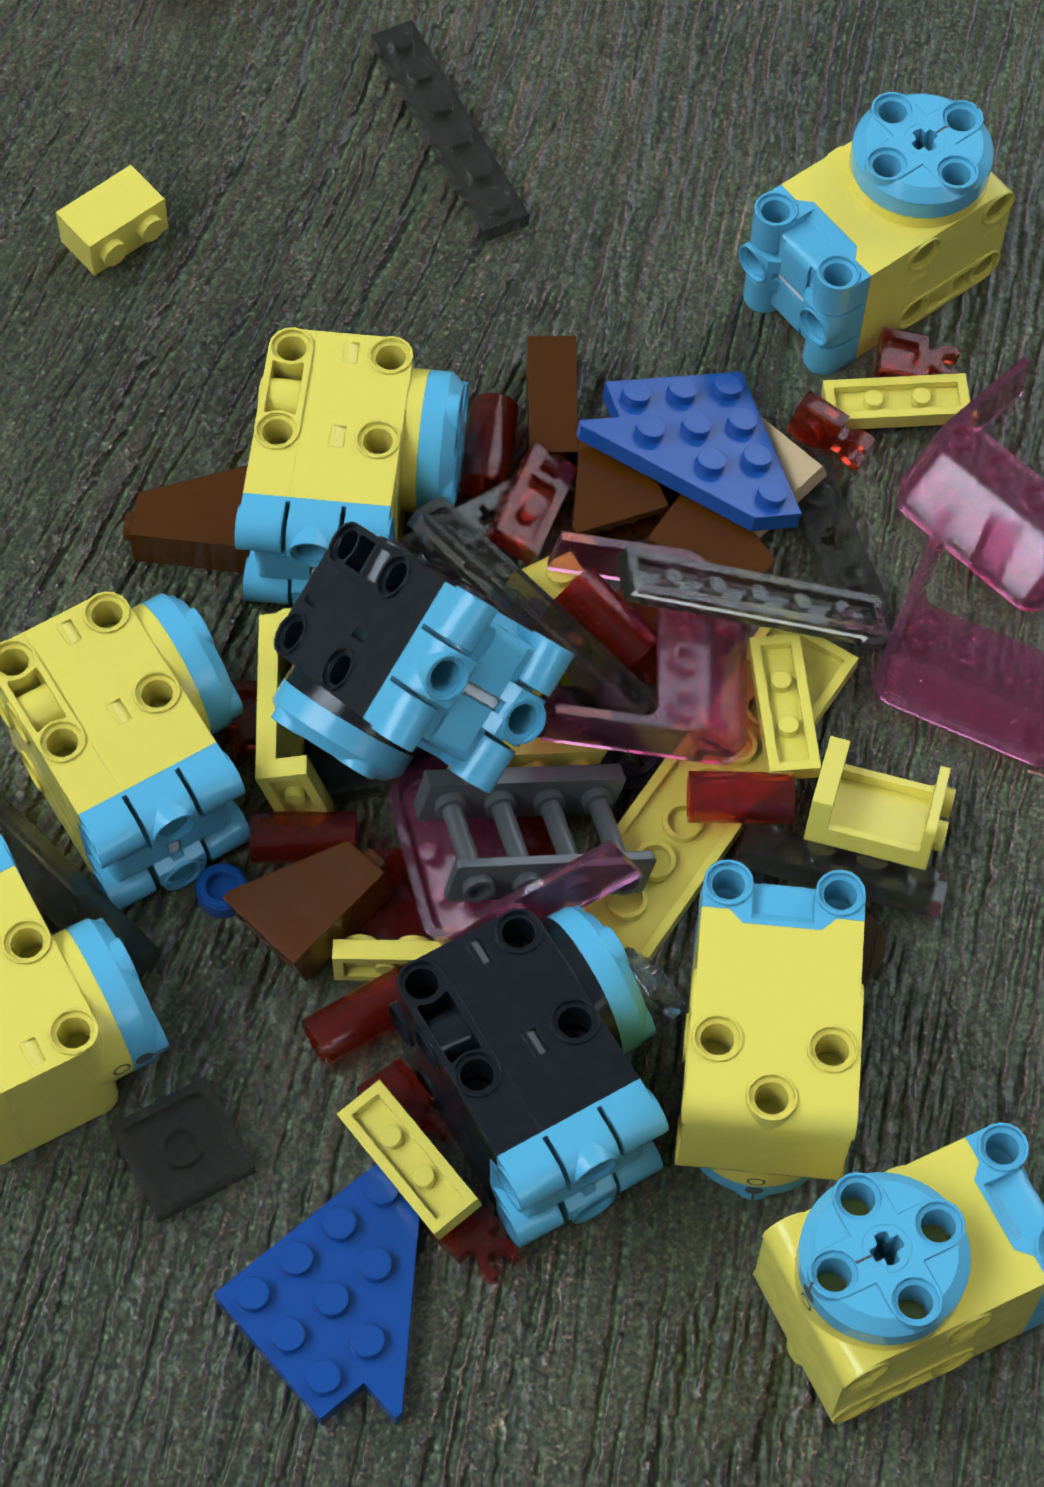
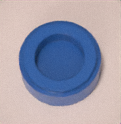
M227 863L214 864L203 870L195 886L197 901L201 909L206 914L215 918L234 916L222 897L229 890L248 883L245 874L236 866Z

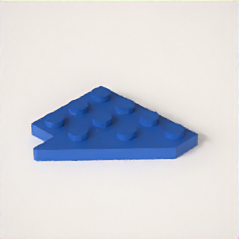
M742 371L605 382L602 397L610 418L579 421L576 432L579 440L749 531L797 527L802 513Z
M377 1164L373 1165L214 1293L215 1301L320 1425L325 1423L364 1389L395 1424L399 1423L403 1417L420 1217Z

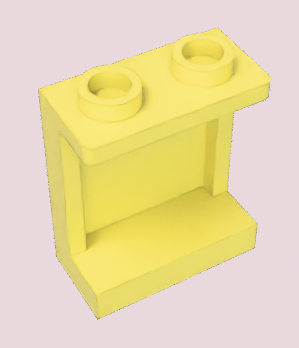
M830 736L803 839L926 870L931 850L942 852L949 822L939 820V818L949 819L956 794V789L947 787L951 768L941 766L936 784L931 786L848 765L845 762L850 741Z

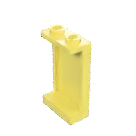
M292 608L281 609L277 613L259 615L255 780L283 826L333 820V800L308 756L304 755L305 738L285 728L271 717L275 711L272 697L292 666V663L274 649V638L280 623L288 616Z

